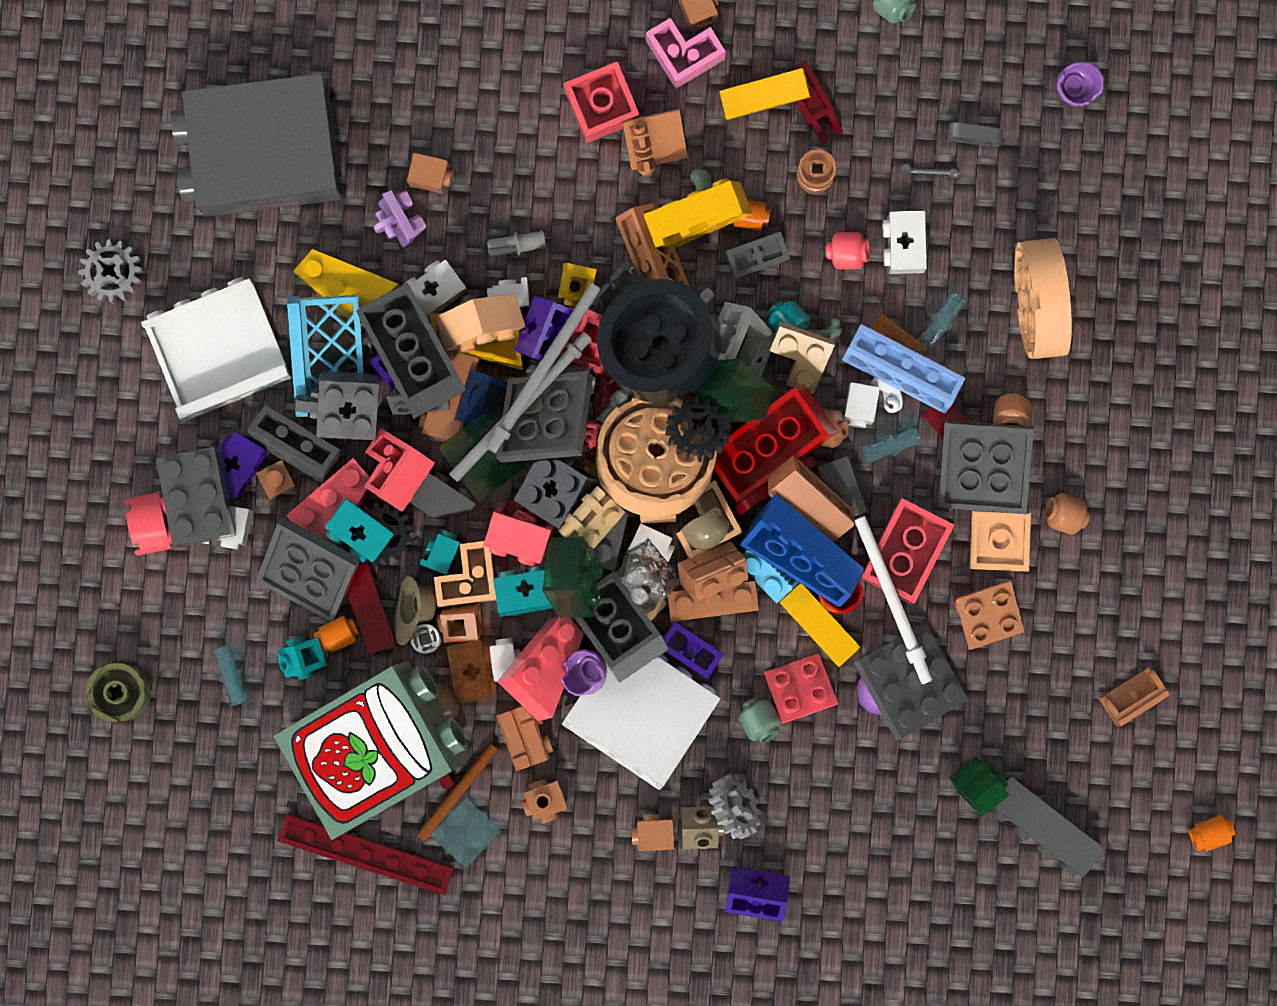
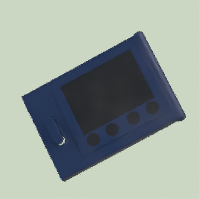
M470 369L465 384L466 391L462 393L454 420L489 432L503 416L508 383Z

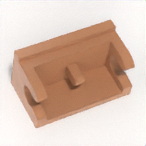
M1146 668L1099 698L1114 724L1121 727L1170 696V693L1155 671Z

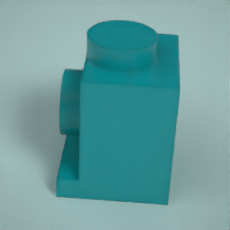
M441 529L436 539H430L425 554L429 555L428 560L421 559L420 565L448 576L460 550L461 543L456 541L458 535Z

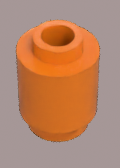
M747 199L753 214L733 222L734 227L761 231L762 226L768 227L771 209L765 208V202Z
M343 615L319 627V631L314 633V637L319 639L323 654L329 651L332 654L357 642L356 635L360 633L353 618L347 620L346 616Z
M1222 815L1194 824V828L1188 830L1192 844L1197 852L1202 850L1208 852L1232 843L1231 836L1235 835L1231 820L1229 818L1224 819Z

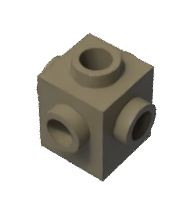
M714 806L681 807L683 849L718 848V836H724V826L722 824L717 825V819L711 813L714 810Z

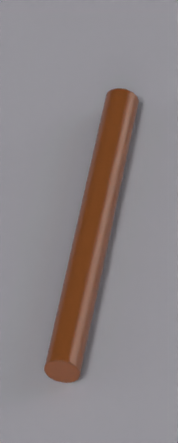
M492 743L486 746L416 835L423 841L429 838L499 749Z

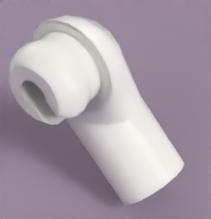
M874 377L871 385L880 387L879 390L883 392L885 410L890 413L899 411L903 405L901 391Z

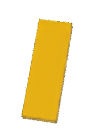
M803 68L720 91L727 120L811 97Z
M800 583L779 602L838 667L860 648L803 584Z

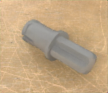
M543 230L517 235V232H515L514 236L488 240L487 248L491 257L517 253V256L521 255L520 252L546 249Z

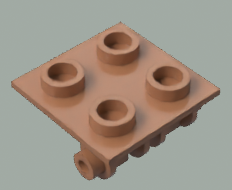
M679 109L622 121L631 170L638 169V172L643 177L652 176L655 165L688 158Z
M1011 580L964 596H958L953 601L956 611L959 612L969 650L1024 633Z

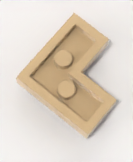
M779 322L770 343L769 351L794 360L786 379L787 386L794 388L805 384L810 393L814 394L835 346V340Z

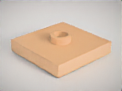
M972 510L969 569L1028 572L1031 513L1015 514Z

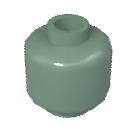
M874 0L873 9L888 22L894 24L900 21H907L913 14L916 4L914 3L915 0Z
M753 698L742 705L743 711L740 713L738 721L750 740L765 743L780 733L779 727L782 721L769 700L758 701L757 698Z

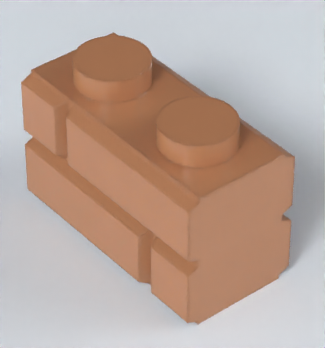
M731 541L678 563L680 583L695 602L707 597H713L718 592L733 586H739L748 580L747 561L740 551H737V548Z
M523 706L496 716L516 771L550 759L548 753L553 752L548 735L542 737L539 725L543 724V720L538 722Z

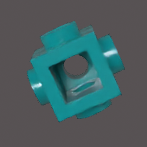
M303 636L286 641L287 647L277 650L279 655L278 663L286 678L297 676L298 680L306 679L315 675L314 670L327 666L318 638L304 641Z

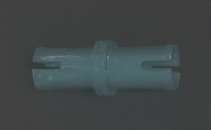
M950 293L938 313L934 312L931 316V323L921 337L918 338V342L921 345L926 343L924 345L925 348L933 351L945 331H950L952 328V321L966 304L963 299L958 300V295Z
M912 427L893 436L891 434L885 435L883 440L861 447V452L866 464H871V462L889 455L895 457L902 450L922 444V440L917 428Z
M231 645L212 651L221 674L219 680L224 683L230 707L249 701L240 678L243 674L241 669H237Z

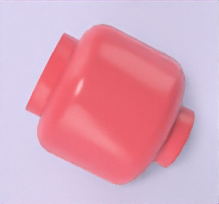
M837 232L834 234L832 242H827L826 244L827 259H832L836 269H860L863 267L864 262L869 261V240L864 239L861 232Z

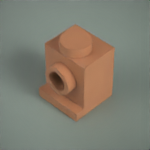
M480 603L443 608L441 614L437 617V628L439 633H443L444 643L479 640L484 630ZM464 619V623H460L457 620Z

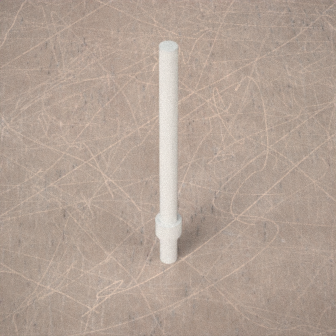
M866 517L857 518L854 520L907 647L908 651L905 653L909 663L914 664L921 684L928 683L933 679L924 660L926 655L923 647L919 646Z

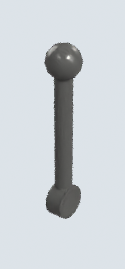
M903 164L900 167V173L903 176L916 173L950 175L952 178H958L961 174L960 169L957 167H953L950 170L911 168L908 164Z

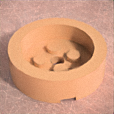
M1056 238L1018 242L1015 249L1014 279L1015 292H1018V321L1025 352L1028 358L1032 359L1066 356L1071 345V303L1067 271L1060 244Z
M632 398V401L619 408L616 407L608 415L601 427L595 456L598 479L605 492L614 502L635 514L649 517H664L680 513L694 505L705 493L710 483L716 461V451L712 460L707 455H703L702 462H698L697 456L692 455L688 461L686 460L687 453L683 451L677 455L675 453L677 445H668L670 436L665 435L666 426H669L666 424L667 417L672 415L674 406L681 408L683 400L678 398L668 403H650ZM678 425L679 432L683 436L684 432L680 429L681 425ZM653 445H659L664 449L665 453L655 458L649 452V448Z

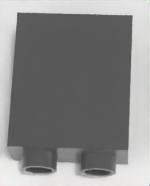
M322 74L182 91L184 109L171 111V127L176 146L188 144L191 166L178 168L177 172L179 191L183 203L195 201L196 208L205 217L342 199L329 86Z

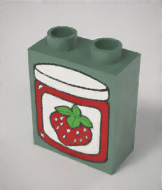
M409 661L391 666L273 736L331 840L466 764L461 752L468 748L467 739L461 727L453 718L449 717L442 721L431 701L439 695L437 686L430 673L423 666L420 665L413 669Z

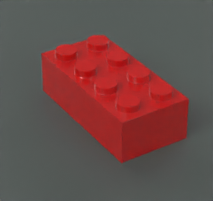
M805 384L796 386L730 435L728 444H724L723 452H717L714 470L736 502L739 503L746 496L768 482L767 477L794 455L800 461L837 434L838 431Z

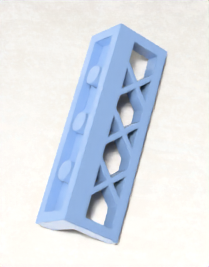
M862 324L859 326L842 361L944 414L953 404L965 380V377Z

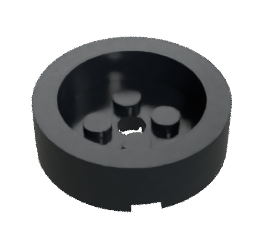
M652 279L627 288L610 303L599 324L597 349L605 370L627 394L645 402L668 403L689 392L693 393L710 377L719 359L721 335L714 315L693 289L673 280ZM667 338L669 340L668 347L664 351H656L654 343L660 339Z

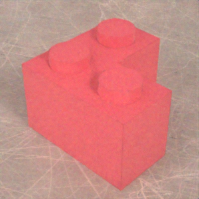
M380 429L375 440L371 442L365 451L366 454L378 461L379 464L364 487L403 512L423 480L428 476L434 462L400 439Z

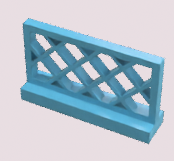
M358 295L311 298L287 296L294 398L295 396H311V391L318 390L319 379L310 371V367L317 359L330 368L329 371L341 372L338 367L349 357L357 364V370L354 373H364L360 318L356 313V310L359 309ZM353 303L354 313L346 322L333 312L339 304ZM326 304H333L330 308L326 306ZM319 305L326 313L317 323H314L306 316V306ZM329 316H332L342 325L332 337L320 328V325ZM353 320L355 330L349 325ZM307 323L312 326L309 332L307 331ZM345 329L355 336V342L348 350L336 341L337 337ZM316 330L328 340L318 352L308 344V339ZM331 344L344 353L334 365L322 356ZM355 348L357 358L353 354H351ZM309 351L315 355L311 360L309 358ZM311 379H312L315 383H317L313 388H312V384H311ZM345 402V406L343 408L349 409L351 403ZM296 412V417H308V413Z

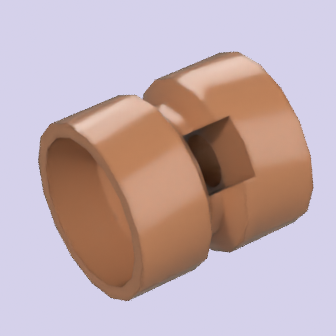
M820 149L811 150L804 154L796 174L797 182L803 190L808 193L818 194L826 191L831 186L837 169L832 155Z

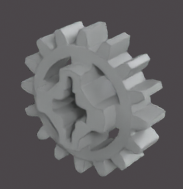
M110 239L106 241L105 247L96 242V251L86 250L90 256L88 260L80 259V262L85 265V269L79 270L78 274L86 277L81 282V285L83 287L90 286L87 293L92 297L98 293L97 300L100 302H104L106 297H108L109 302L115 304L116 297L118 296L121 300L126 301L125 293L129 291L135 294L136 291L132 286L134 284H142V281L137 278V274L144 273V270L141 267H136V264L141 259L138 256L131 257L135 250L131 247L124 250L125 244L121 241L116 244V247ZM116 253L112 258L102 257L105 254ZM103 264L113 268L119 279L108 275L107 269L103 267ZM129 264V276L126 279L125 268ZM96 265L97 275L93 278V267ZM110 285H118L120 287L115 290H104Z
M727 775L713 782L714 788L709 790V793L713 796L712 799H709V803L714 806V810L711 813L715 815L717 825L722 824L724 826V833L728 834L731 832L733 839L739 837L741 840L757 832V826L761 824L760 819L757 817L761 814V811L756 808V804L759 801L755 799L753 789L748 790L746 788V781L740 782L737 775L733 777Z

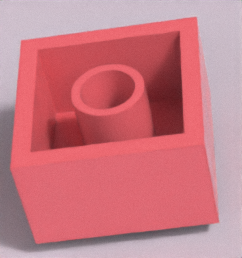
M618 61L564 83V91L586 143L623 129L622 121L640 118Z

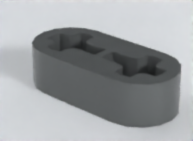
M950 123L947 139L959 143L1000 147L1002 146L1004 131L995 127L967 123Z

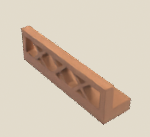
M657 202L633 207L615 218L636 274L643 277L644 281L652 279L673 280L668 277L666 267L668 266L675 275L673 281L690 287L675 247H664L665 250L662 253L655 247L643 214L658 209L659 205Z

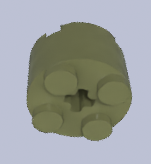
M110 663L100 667L90 676L86 685V697L92 712L99 718L109 722L129 721L141 715L147 708L151 698V683L145 673L134 665ZM122 686L121 691L124 695L116 699L117 693L113 690L115 687Z

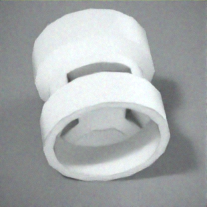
M427 624L417 626L411 639L413 648L423 654L437 651L442 642L438 629Z

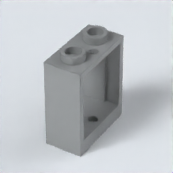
M725 302L717 320L721 335V349L716 368L731 383L756 389L771 354L769 346L774 333L750 307ZM745 334H747V337H746L745 342H744V344H743V347H742V349H741V351H740V354H739V356H738V359H737V361L735 362V358H736V356H737V354H738V351H739L740 346H741V344H742V342H743V339H744V337H745ZM762 358V361L757 363L758 359Z

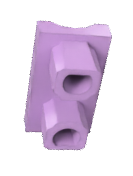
M392 190L383 194V199L378 202L381 210L375 213L379 223L374 226V230L376 233L385 231L389 239L397 236L404 248L410 245L415 237L424 231L426 224L419 215L407 219L403 211L411 208L413 205L407 191L393 194Z

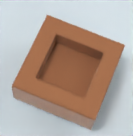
M283 460L256 473L270 500L296 487Z

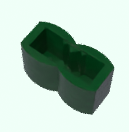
M975 756L948 777L957 792L980 817L1009 796L1005 789L1009 784L998 771H995L987 759L981 762Z

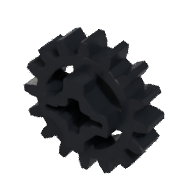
M694 397L693 404L683 400L681 408L674 406L672 415L667 417L666 424L669 426H666L665 435L670 436L668 445H677L675 453L679 455L684 451L687 453L686 460L688 461L692 455L697 456L698 462H702L703 455H707L712 460L715 451L722 453L724 444H728L730 437L728 433L731 428V424L725 423L728 415L727 413L719 414V404L713 408L710 407L709 399H706L704 404H699L697 397ZM713 423L717 428V435L715 434L716 430L712 427ZM678 425H681L680 429L684 432L683 436L679 432Z
M374 502V510L370 511L366 506L363 507V510L390 529L394 535L373 564L378 565L380 559H383L386 565H390L391 557L398 561L401 560L399 554L401 550L409 552L405 543L413 542L414 539L407 536V532L414 530V528L405 524L410 518L408 515L400 517L401 511L397 508L391 511V504L386 502L384 508H380V505ZM384 514L395 518L399 525L391 526L386 523ZM362 525L358 528L353 526L350 528L356 532V536L351 537L352 539H355L357 536L364 537ZM401 536L398 545L391 550V543L395 537Z

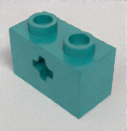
M346 497L324 525L329 530L326 534L327 537L338 545H341L344 541L352 547L350 553L360 558V561L363 563L366 559L373 563L394 535L390 529ZM362 525L364 537L357 536L355 539H352L350 528L352 526L358 528Z
M535 566L528 568L529 573L517 574L516 570L501 572L498 578H493L500 617L558 608L552 569L546 570V566ZM525 583L528 584L529 588H534V590L529 591V596L524 597L522 592H517L522 589V584Z

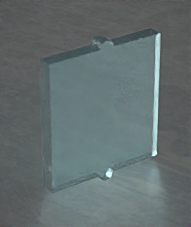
M466 798L431 835L446 849L445 853L447 855L451 854L466 869L502 831L487 817V812H481Z

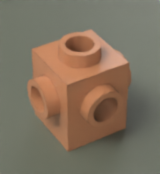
M545 779L529 784L530 790L524 792L525 799L521 800L526 816L532 815L534 821L540 819L542 824L559 818L557 812L568 809L558 780L546 784ZM539 797H546L549 802L548 805L541 806L538 802Z

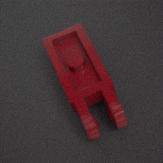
M804 61L784 73L801 68L805 70L811 97L796 101L795 103L808 126L811 125L815 136L822 145L828 141L826 133L818 123L819 120L827 117L832 131L837 136L843 133V129L834 114L833 106L807 61Z

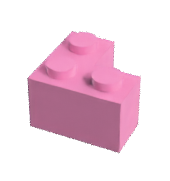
M671 18L646 32L647 44L675 89L725 60L726 51L711 27L685 42Z

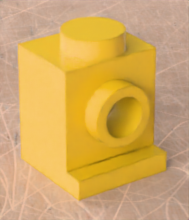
M570 263L563 264V273L558 298L564 299L563 305L576 307L590 283L594 284L597 269ZM572 281L579 283V289L576 292L570 289Z

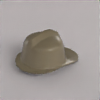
M411 576L404 578L401 583L399 600L393 619L394 639L397 644L402 646L411 641L417 626L433 619L437 602L435 587L417 584L416 580Z

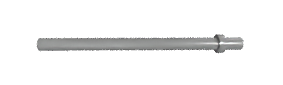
M590 283L499 426L496 425L493 429L494 435L486 446L488 450L496 454L503 441L509 439L511 436L510 430L600 291L599 287Z
M585 332L572 344L568 343L565 346L567 350L553 363L523 412L575 358H580L582 355L580 352L592 341ZM506 414L498 421L497 426L501 424ZM495 426L449 473L457 482L488 450L486 446L494 435L493 429Z

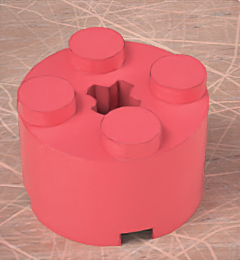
M160 492L125 498L124 505L130 504L131 506L129 512H126V518L132 545L139 544L140 548L135 550L136 556L172 549L164 499Z

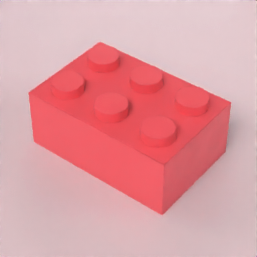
M903 498L898 501L877 542V546L899 599L912 605L915 604L954 524ZM869 558L860 579L883 590Z
M504 499L493 512L483 546L489 547V552L495 555L505 557L507 554L517 556L519 562L534 566L535 563L541 564L549 551L556 527L521 504Z

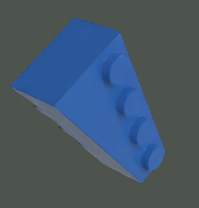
M776 493L754 518L740 546L838 607H841L852 595L864 571L861 565Z

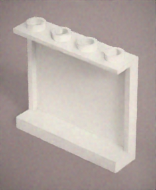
M244 277L234 279L227 283L229 286L219 291L217 288L209 289L200 294L202 298L192 302L190 299L182 300L173 305L175 309L165 313L163 310L152 312L146 316L148 320L141 322L142 327L147 331L177 406L175 409L178 417L183 422L292 379L255 285L250 279L245 280Z
M663 654L620 683L607 666V677L603 687L594 694L580 696L562 723L570 731L658 790L665 785L720 700L716 696L717 692L705 683L698 684L691 679L692 675L687 670L681 667L674 668L668 664V659Z

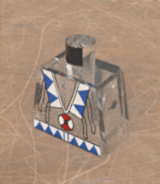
M649 538L625 552L620 579L631 593L632 600L640 604L642 608L648 609L665 599L680 584L677 573Z

